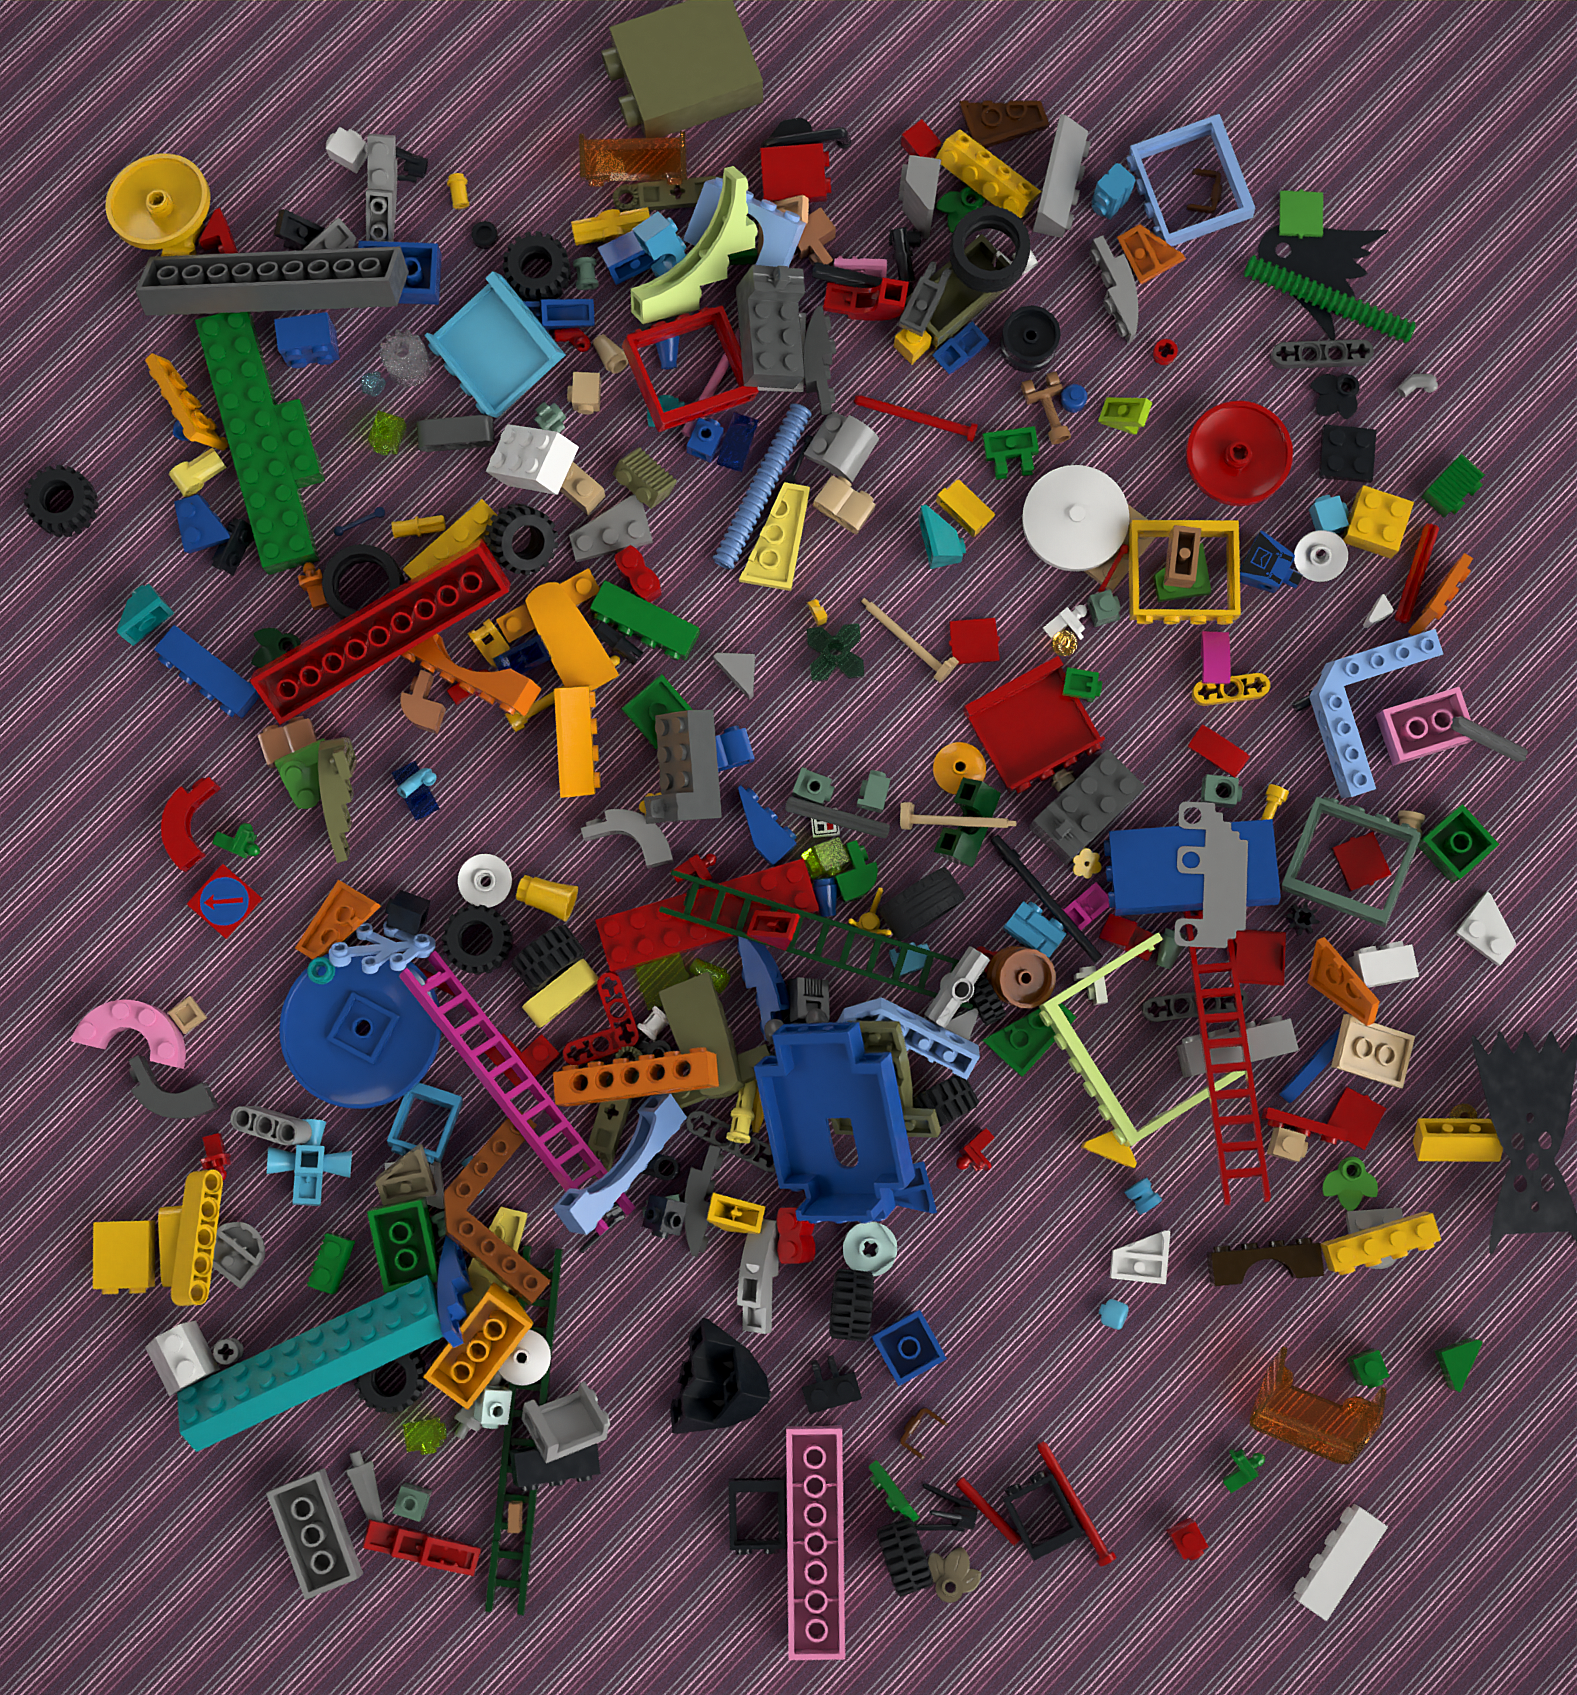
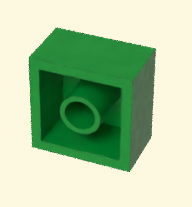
M1462 804L1454 808L1420 839L1418 847L1452 884L1464 877L1500 844Z

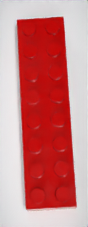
M804 858L718 883L805 912L819 913V907ZM711 887L698 889L690 915L710 921L719 890ZM726 892L716 924L736 929L745 898ZM687 893L595 920L610 972L615 973L731 940L738 936L659 912L660 906L684 913L685 906L683 903ZM752 901L742 932L747 933L755 910L770 911L771 906ZM778 909V911H777V912L790 913V912H787V911H784V910H781V909Z

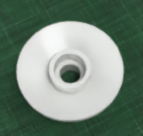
M1326 530L1308 533L1298 542L1294 551V562L1298 571L1305 578L1317 582H1324L1337 577L1344 570L1348 561V550L1345 542L1337 534ZM1323 549L1326 553L1324 556H1317L1316 551Z
M479 854L471 857L463 864L458 875V887L461 895L466 901L475 906L485 905L493 907L498 905L507 897L512 886V875L509 867L502 859L491 854ZM485 877L491 879V883L487 887L481 884L482 879Z
M528 1330L498 1371L507 1381L516 1385H529L538 1381L544 1376L550 1365L551 1352L548 1343L539 1333ZM523 1352L527 1355L525 1363H520L517 1360L518 1353Z

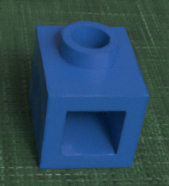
M699 418L688 441L687 453L711 463L723 437V427H720L721 424L711 418H706V420Z

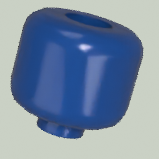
M1068 385L1062 392L1060 403L1066 411L1077 413L1085 407L1087 392L1081 385Z

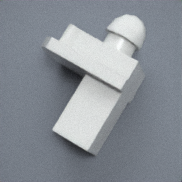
M1078 605L1072 612L1067 607L1043 627L1044 631L1053 639L1069 626L1081 640L1084 638L1081 632L1085 628L1079 619L1087 614L1086 606Z

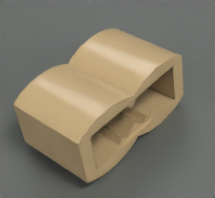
M831 476L814 500L813 506L857 535L875 509L876 504L872 502L874 499L864 491L857 492L851 488L852 484L844 477L838 476L836 478Z

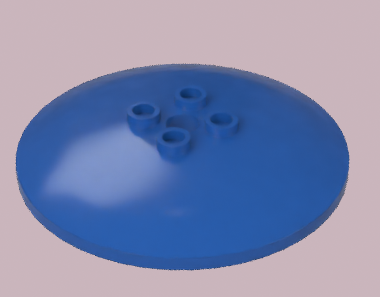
M329 953L322 957L329 959ZM377 954L351 957V962L343 967L335 966V975L326 984H316L311 981L307 973V967L289 990L281 1012L280 1043L282 1053L291 1073L312 1095L329 1104L343 1108H374L402 1097L413 1089L426 1075L437 1055L442 1031L399 977L403 970H392L388 959L379 967L376 973L367 974L362 971V959L367 956L375 957ZM411 961L407 963L406 968L410 970L421 986L425 985V981L428 979L426 975ZM325 966L318 969L319 976L326 973ZM432 989L427 994L439 1008L438 997L435 990ZM368 1021L371 1027L369 1033L360 1036L357 1032L359 1023Z

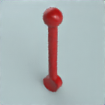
M1122 544L1120 546L1119 553L1098 592L1105 590L1123 555L1129 552L1128 545Z

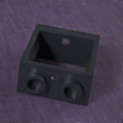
M1044 1470L1029 1477L1030 1481L1022 1486L1020 1483H1015L1004 1490L1006 1494L1001 1496L1033 1561L1083 1536L1053 1474L1050 1471L1045 1473ZM1048 1483L1069 1525L1032 1544L1011 1501Z
M784 1477L729 1478L730 1550H736L737 1555L753 1554L752 1550L764 1549V1554H779L780 1549H786ZM778 1492L779 1538L737 1539L736 1493Z

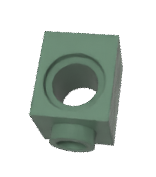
M1207 774L1202 779L1200 802L1214 803L1215 807L1233 808L1237 802L1241 801L1242 786H1238L1239 778ZM1217 786H1224L1228 790L1227 798H1221L1217 795Z
M407 1482L404 1483L400 1488L393 1514L420 1522L425 1516L432 1490Z

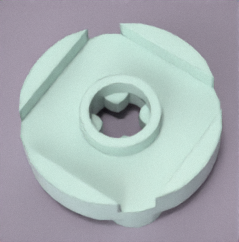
M870 1222L865 1224L859 1223L848 1231L843 1242V1256L847 1265L852 1270L870 1271L873 1276H879L888 1271L894 1264L897 1255V1241L889 1228L877 1222ZM868 1241L870 1244L875 1242L877 1244L875 1256L863 1254L865 1242Z

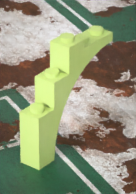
M734 166L724 168L722 191L717 209L708 228L694 248L683 260L665 274L631 289V313L642 324L699 310V298L702 296L700 286L727 279L729 254L755 248L757 227L746 216L748 214L746 203L748 181L746 176Z

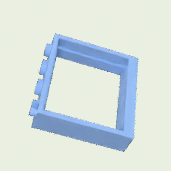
M1220 114L1130 146L1129 156L1126 157L1130 171H1135L1138 179L1135 183L1139 195L1144 194L1147 203L1144 204L1145 212L1149 219L1153 218L1155 227H1153L1154 234L1170 246L1178 245L1253 218L1255 206ZM1211 135L1238 209L1169 234L1141 159Z

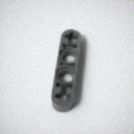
M1362 339L1282 342L1273 348L1270 353V361L1274 367L1279 369L1364 366L1371 360L1374 355V348L1370 342ZM1330 348H1337L1341 351L1342 357L1339 360H1333L1329 357L1328 350ZM1358 348H1362V352H1367L1363 358H1360L1359 354H1351L1349 359H1347L1348 353H1355ZM1295 349H1297V361H1294L1295 356H1288L1285 361H1282V358L1277 356L1280 350H1283L1285 355H1293ZM1312 349L1315 352L1316 358L1312 361L1305 360L1302 357V350Z
M1240 988L1244 1008L1248 1002L1246 992ZM1195 993L1150 998L1143 1003L1142 1015L1149 1022L1198 1017ZM1220 997L1214 998L1215 1006L1212 1010L1207 1011L1204 1009L1205 1014L1236 1012L1232 1002L1222 1004L1224 1009H1220ZM1177 999H1184L1188 1003V1011L1185 1014H1179L1175 1011L1174 1003ZM1164 1000H1169L1168 1010L1171 1016L1167 1017V1011L1157 1013V1018L1154 1017L1153 1013H1148L1147 1008L1152 1007V1002L1155 1003L1156 1007L1166 1006Z
M694 1111L687 1117L686 1125L692 1134L767 1172H776L775 1165L768 1168L766 1166L767 1161L759 1158V1163L753 1161L759 1152L760 1145L766 1148L762 1153L770 1156L772 1154L770 1145L750 1136L751 1141L755 1144V1151L750 1156H745L739 1150L740 1143L729 1140L722 1144L715 1139V1133L719 1128L724 1127L730 1131L731 1125L702 1111ZM701 1115L704 1117L703 1122L711 1126V1121L717 1123L711 1131L710 1138L705 1136L708 1132L707 1130L699 1128L698 1131H695L693 1129L692 1118L698 1119Z

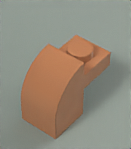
M821 207L808 215V224L805 225L797 245V253L801 260L808 256L812 266L815 262L833 266V259L823 245L835 238L836 228Z
M420 670L419 676H414L411 683L410 691L413 694L401 693V707L413 725L422 730L438 734L446 708L443 704L427 700L434 677L431 673Z

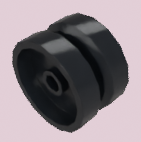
M1034 305L1020 307L1010 314L1005 321L1000 340L1001 355L1009 366L1017 371L1031 373L1040 371L1050 364L1055 357L1061 336L1059 323L1054 315L1045 308Z

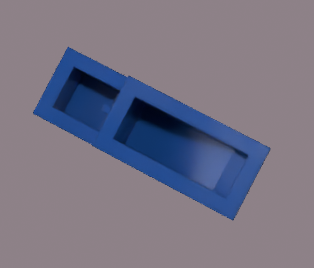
M541 299L540 301H524L525 305L545 330L595 326L593 299Z

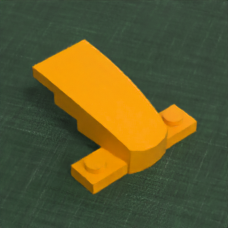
M589 568L560 584L558 582H548L537 586L529 593L524 604L495 619L508 643L536 629L564 687L590 686V690L593 691L619 676L605 649L576 607V605L598 594L600 590Z

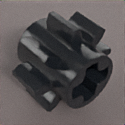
M1307 902L1302 904L1301 909L1296 904L1292 905L1293 913L1284 915L1286 919H1289L1290 923L1287 929L1293 928L1297 930L1296 936H1300L1304 929L1308 934L1313 933L1311 925L1320 923L1314 916L1318 910L1314 909L1311 911L1308 909ZM1305 915L1307 919L1304 923L1299 924L1297 919Z

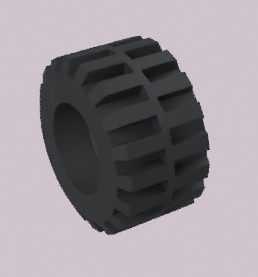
M536 231V235L531 236L530 232L525 233L526 237L522 239L520 236L516 237V244L510 243L507 247L509 253L505 252L503 256V270L509 285L521 300L526 298V301L554 299L555 295L560 298L563 295L562 288L567 289L569 285L568 279H571L567 252L564 247L562 248L561 242L558 239L554 241L553 236L548 233L544 237L540 231ZM533 259H545L552 264L550 271L540 278H530L522 273L524 266Z
M56 465V469L48 466L45 467L46 472L42 473L40 470L35 474L38 477L35 480L32 478L29 480L28 483L31 487L30 489L25 488L24 492L28 497L24 499V505L28 507L26 511L32 520L49 534L52 533L57 537H61L62 534L66 537H72V532L79 535L83 533L81 528L84 526L89 528L92 525L89 520L91 518L95 520L97 516L94 509H99V503L95 500L98 496L93 490L94 487L80 472H76L69 466L65 468L63 465ZM61 490H73L74 498L71 506L61 513H51L50 501L52 497Z
M518 503V506L509 504L508 510L503 507L500 508L498 516L493 514L490 518L493 523L491 526L487 524L485 529L489 531V535H484L485 542L489 543L488 549L500 566L516 574L530 575V571L538 573L540 572V566L546 568L549 565L547 560L549 558L553 559L555 556L552 553L553 549H558V543L554 541V538H558V532L553 530L555 524L549 520L545 513ZM528 525L531 531L530 542L524 550L514 553L512 548L513 536L519 528Z
M472 904L468 905V908L464 909L462 907L458 909V913L452 914L449 917V923H445L443 927L445 932L442 935V941L444 942L442 947L448 956L447 958L456 967L475 975H481V973L488 974L493 972V969L500 968L502 966L501 963L504 960L507 961L508 953L512 950L513 946L511 943L513 935L508 922L496 910L485 905L475 906ZM476 924L487 926L493 934L491 947L481 955L467 953L462 945L464 933L469 927Z
M560 925L547 931L526 946L514 958L511 966L530 992L545 988L571 966L580 961L586 951L567 925Z
M954 1075L913 1097V1108L935 1109L940 1127L975 1109L980 1103L968 1080L958 1075Z
M838 1268L833 1282L829 1323L831 1338L865 1342L868 1338L874 1294V1277L872 1272Z
M414 1350L393 1360L398 1362L406 1372V1384L397 1393H387L380 1388L376 1379L378 1368L356 1377L357 1382L354 1385L355 1389H358L360 1392L358 1394L360 1400L364 1399L367 1402L365 1405L369 1408H375L376 1412H387V1414L400 1412L413 1405L422 1396V1392L426 1389L427 1385L425 1383L426 1379L423 1377L426 1373V1362L421 1359V1353L418 1350Z
M908 1517L877 1528L876 1535L896 1593L902 1597L933 1586V1577L914 1522Z

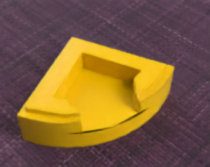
M813 599L807 602L817 626L825 624L827 614L824 608L820 606L819 600Z

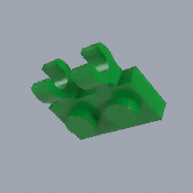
M1035 426L983 433L982 439L986 462L994 461L996 480L1007 479L1006 459L1020 457L1022 476L1033 475L1034 464L1032 455H1038L1039 453Z

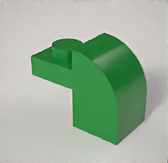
M857 840L846 843V849L854 870L835 876V881L838 883V889L844 904L866 896L872 890L877 879V863L865 864V861L869 860L864 845L859 846Z

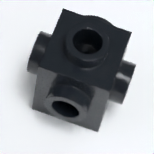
M650 1194L642 1227L652 1229L651 1235L668 1239L669 1234L680 1236L688 1203Z

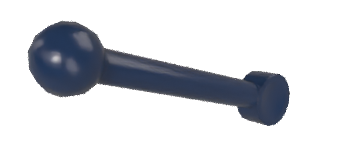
M377 507L373 513L343 527L336 526L334 534L342 536L344 531L375 517L383 518L385 510L382 507Z

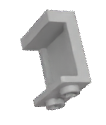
M585 1381L579 1383L578 1391L539 1407L535 1400L524 1403L522 1420L546 1463L607 1438L608 1427L610 1426L609 1416L600 1409L596 1393L593 1389L588 1388Z

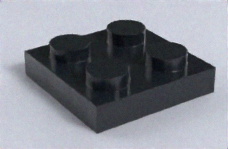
M1324 424L1321 435L1318 478L1371 483L1374 474L1377 429Z

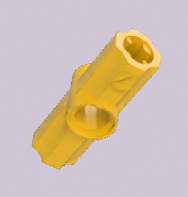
M648 207L625 212L611 209L598 214V217L571 221L575 245L598 241L608 243L632 231L633 228L650 217Z

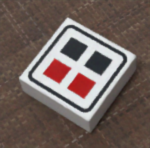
M811 818L813 838L840 835L839 826Z

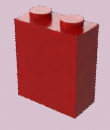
M823 143L760 148L764 200L776 202L804 195L809 198V203L827 201L826 194L832 192L831 177H825V167H830L829 151H824Z

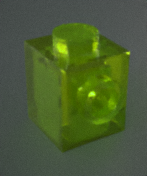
M378 410L368 437V441L375 452L382 455H388V453L397 455L407 427L404 419Z
M839 837L815 845L801 854L812 879L827 874L828 877L837 875L843 871L842 866L850 861L847 849Z
M440 1416L408 1421L403 1424L407 1452L420 1450V1455L436 1453V1447L442 1446L443 1440L447 1439L446 1426L444 1422L440 1423Z

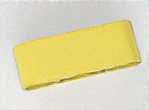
M581 959L528 1000L522 1008L535 1025L541 1028L597 984L599 977L586 960Z

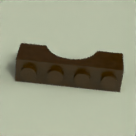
M1312 1237L1297 1238L1295 1239L1296 1244L1285 1245V1240L1268 1241V1247H1258L1257 1243L1241 1244V1249L1231 1250L1230 1245L1214 1246V1252H1207L1210 1286L1242 1284L1248 1269L1256 1262L1264 1259H1273L1281 1263L1288 1270L1292 1278L1325 1276L1321 1243L1312 1242Z

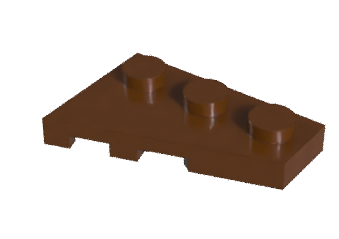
M959 101V108L969 136L984 148L1049 128V121L1041 101H1009L1008 103H992V101L969 103V101Z

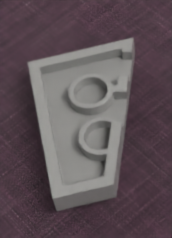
M635 494L569 535L576 563L622 551L629 545L639 547L653 543L643 503L636 498Z

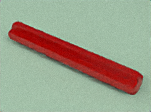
M1427 523L1423 528L1394 617L1397 622L1407 624L1410 621L1439 531L1437 525Z

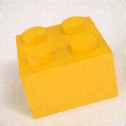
M1363 485L1356 494L1348 518L1349 526L1344 531L1342 540L1345 544L1391 559L1399 551L1414 502Z

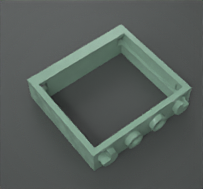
M1316 797L1283 880L1282 890L1386 928L1420 842L1421 833L1417 832L1416 828L1410 827V824L1402 823L1401 826L1394 824L1387 816L1376 814L1374 817L1366 814L1365 810L1361 807L1340 805L1339 801L1335 798ZM1322 813L1409 843L1383 910L1296 879Z

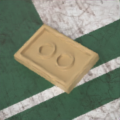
M1344 1014L1331 1067L1403 1089L1415 1036L1377 1023L1366 1026L1352 1015Z

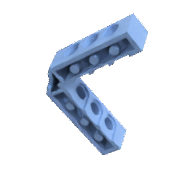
M1436 629L1325 664L1321 672L1322 675L1309 698L1341 798L1353 797L1376 789L1344 686L1443 655Z
M882 997L844 1008L837 1021H899L907 1051L911 1049L927 1057L931 1063L935 1061L952 1069V1073L966 1080L980 1057L979 1045Z

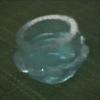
M374 371L373 374L367 373L361 381L363 393L373 397L378 396L386 384L385 379L381 377V373L378 371Z

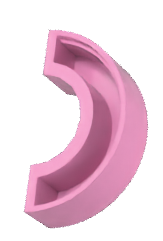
M115 1000L96 1007L81 1020L71 1038L72 1042L106 1049L109 1041L117 1033L127 1029H135L141 1032L148 1041L151 1050L150 1061L184 1069L186 1051L179 1027L164 1011L140 1001Z

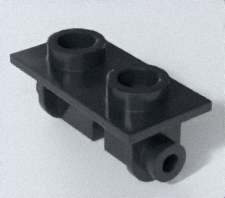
M234 518L232 522L228 523L226 530L231 532L232 535L226 546L219 544L214 556L211 558L213 561L211 566L219 570L222 569L231 576H234L253 537L251 525L241 518Z

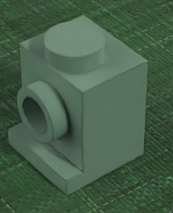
M1111 589L1090 595L1087 606L1094 627L1120 620L1118 613L1121 611L1120 603L1117 596H1113Z
M802 767L792 796L823 806L824 801L830 802L835 787L831 786L832 779ZM816 782L820 785V789L812 791L809 787L810 784Z
M871 770L868 781H862L859 793L860 796H864V799L858 798L856 807L882 813L890 778H886V774L883 772Z

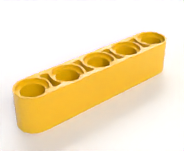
M216 1170L193 1171L186 1178L171 1287L172 1301L178 1306L202 1305L209 1295L223 1186L222 1176Z

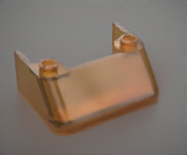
M680 131V137L587 139L585 134H579L580 178L583 182H588V187H603L604 182L667 181V185H682V180L688 179L687 136L685 131Z
M1282 1346L1266 1370L1251 1411L1250 1426L1258 1432L1342 1465L1353 1463L1382 1424L1387 1388L1381 1387L1372 1401H1368L1360 1396L1347 1398L1342 1405L1292 1385L1294 1375L1290 1369L1284 1366L1288 1348Z

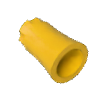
M524 875L518 885L516 900L525 902L528 906L540 909L566 922L573 911L577 899L578 886L560 884Z

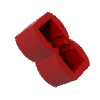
M629 545L615 555L617 569L622 578L631 584L635 596L651 603L662 595L658 577L651 569L645 566L643 556L635 547Z
M798 1207L780 1208L777 1214V1228L781 1235L778 1241L777 1252L781 1264L813 1262L816 1246L812 1236L815 1223L797 1221L795 1210Z

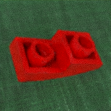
M1203 724L1188 744L1190 750L1207 759L1215 767L1234 778L1237 777L1250 758V755Z

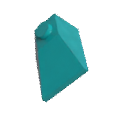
M926 504L921 505L918 521L930 569L960 563L963 554L966 553L963 538H958L957 530Z
M149 583L146 586H139L133 591L132 597L127 600L116 631L122 638L134 646L172 616L174 611Z

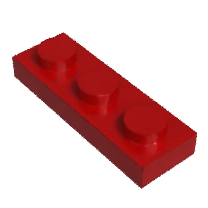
M1270 1107L1263 1109L1261 1119L1268 1120V1126L1274 1128H1284V1125L1295 1128L1294 1132L1304 1134L1306 1137H1310L1311 1133L1321 1136L1320 1141L1336 1145L1337 1141H1345L1348 1130Z

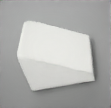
M1384 594L1375 602L1363 624L1364 628L1373 626L1393 613L1394 609Z

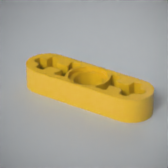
M1262 673L1231 676L1230 682L1238 687V694L1230 697L1224 692L1225 684H1218L1220 698H1217V693H1213L1207 697V700L1204 699L1203 695H1198V692L1201 691L1202 687H1205L1206 691L1215 690L1217 687L1215 684H1203L1200 681L1192 690V699L1200 706L1260 699L1268 693L1270 681ZM1255 680H1258L1259 684L1264 685L1260 692H1257L1256 688H1250L1245 691L1247 695H1243L1244 686L1252 685Z

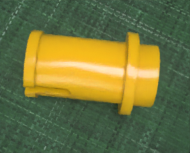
M462 173L449 175L447 186L451 190L453 208H467L470 205L466 191L467 179L464 178Z

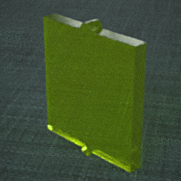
M680 954L635 968L641 986L639 991L643 992L648 1011L652 1010L654 1006L657 1008L663 1006L659 991L684 982L690 976L685 971Z

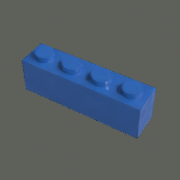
M175 625L172 626L154 648L160 654L158 660L169 669L174 665L181 671L178 676L189 685L195 682L202 688L199 692L210 701L214 698L220 701L222 705L219 708L230 717L236 714L243 718L260 698L254 686Z

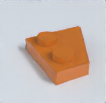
M1141 224L1117 237L1141 284L1186 260L1183 253L1170 246Z

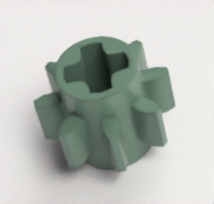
M544 402L535 409L538 416L534 421L540 429L558 433L565 429L562 422L567 417L555 403L549 406Z

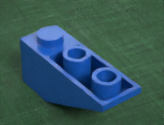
M740 785L738 793L754 848L771 867H776L797 847V843L794 841L797 836L787 826L782 828L776 822L778 817L769 807L763 809L757 802L760 798L752 789L748 787L745 790Z

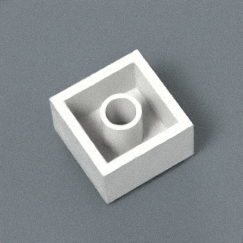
M1403 941L1380 946L1378 951L1376 946L1361 948L1354 951L1353 957L1347 959V964L1368 988L1403 982L1419 977L1412 944L1404 946Z

